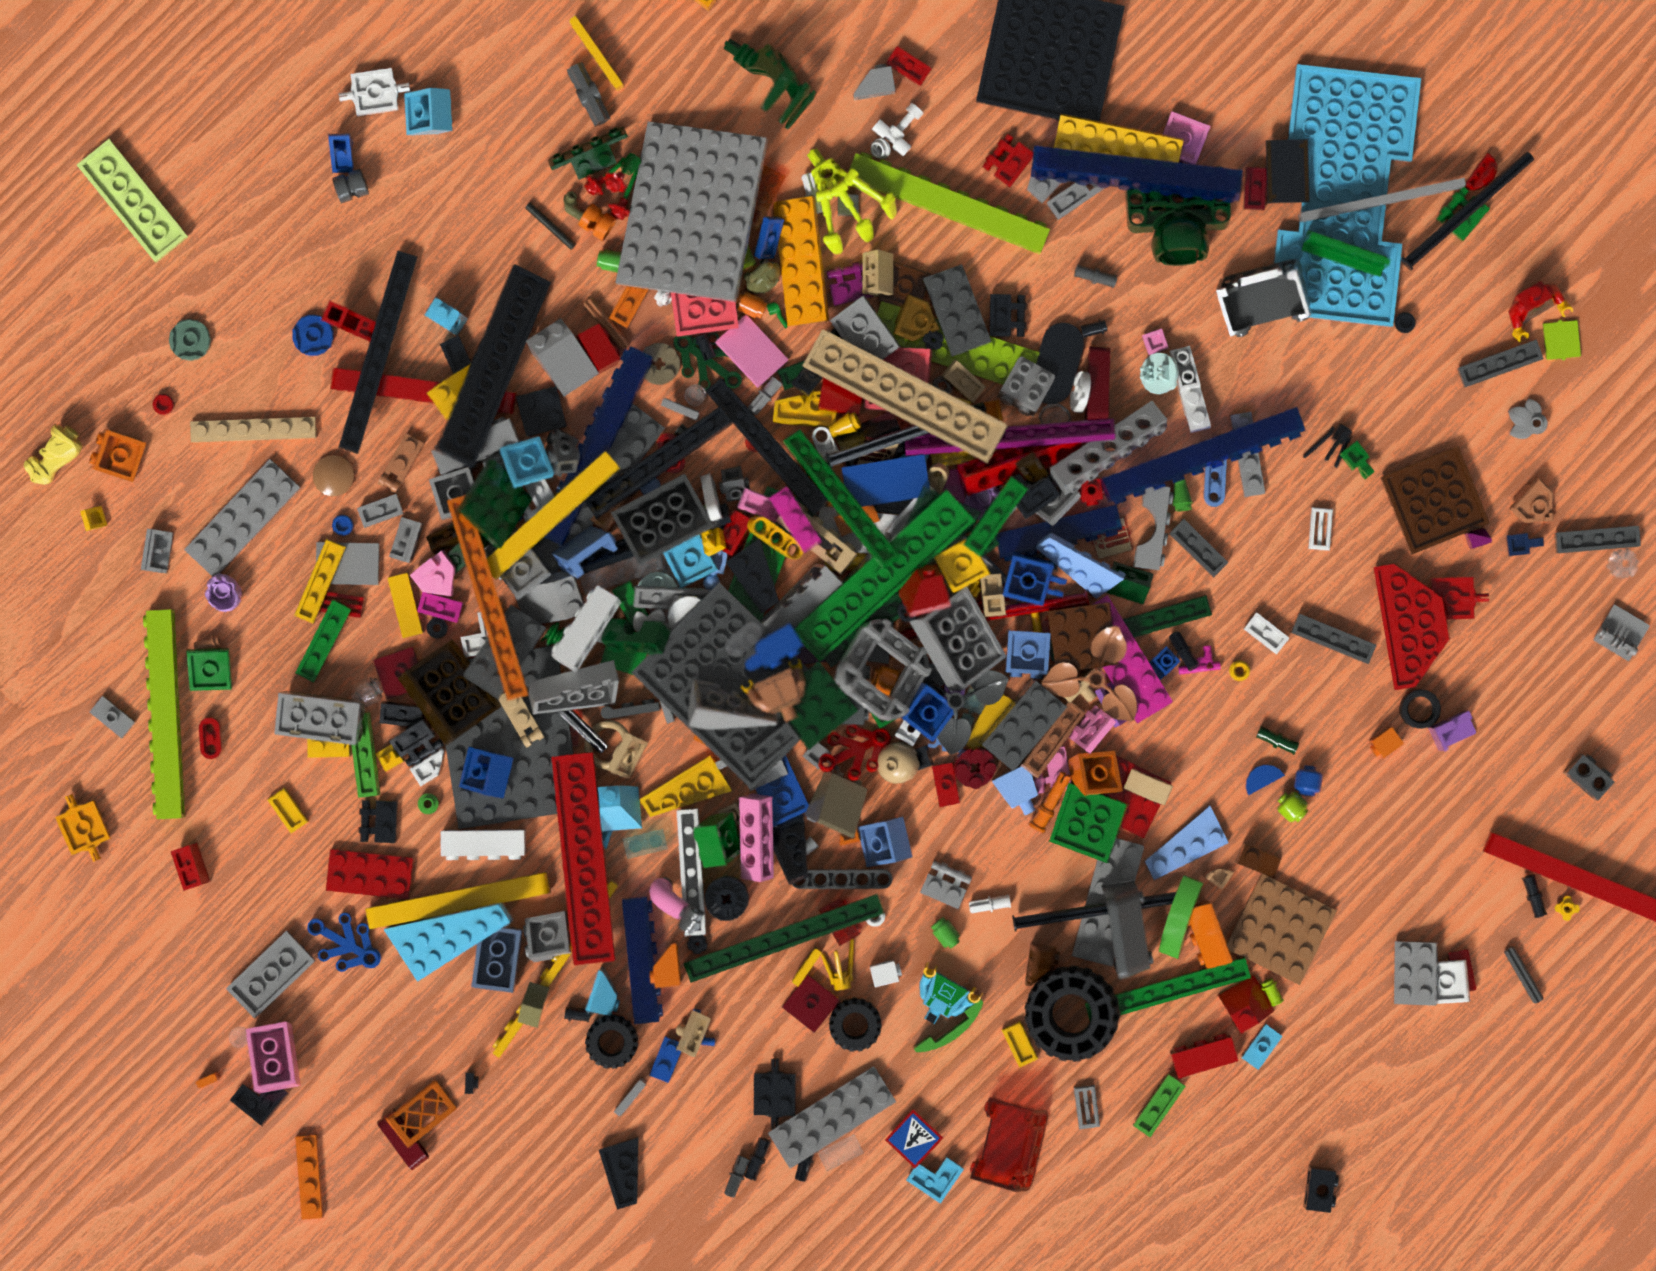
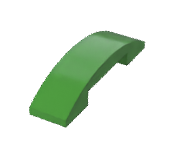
M1185 875L1183 876L1164 927L1159 952L1179 959L1185 941L1184 937L1194 906L1198 902L1203 882Z
M982 999L964 1011L968 1016L966 1019L939 1039L934 1041L931 1035L915 1045L913 1048L916 1053L940 1048L958 1038L978 1016L983 1005Z

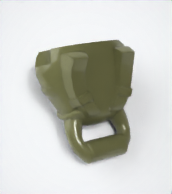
M762 259L758 268L750 273L747 272L743 276L746 280L747 290L753 294H764L771 290L779 281L781 274L780 265L768 259Z

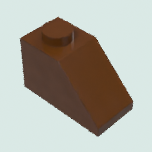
M1242 843L1235 863L1274 878L1281 858Z

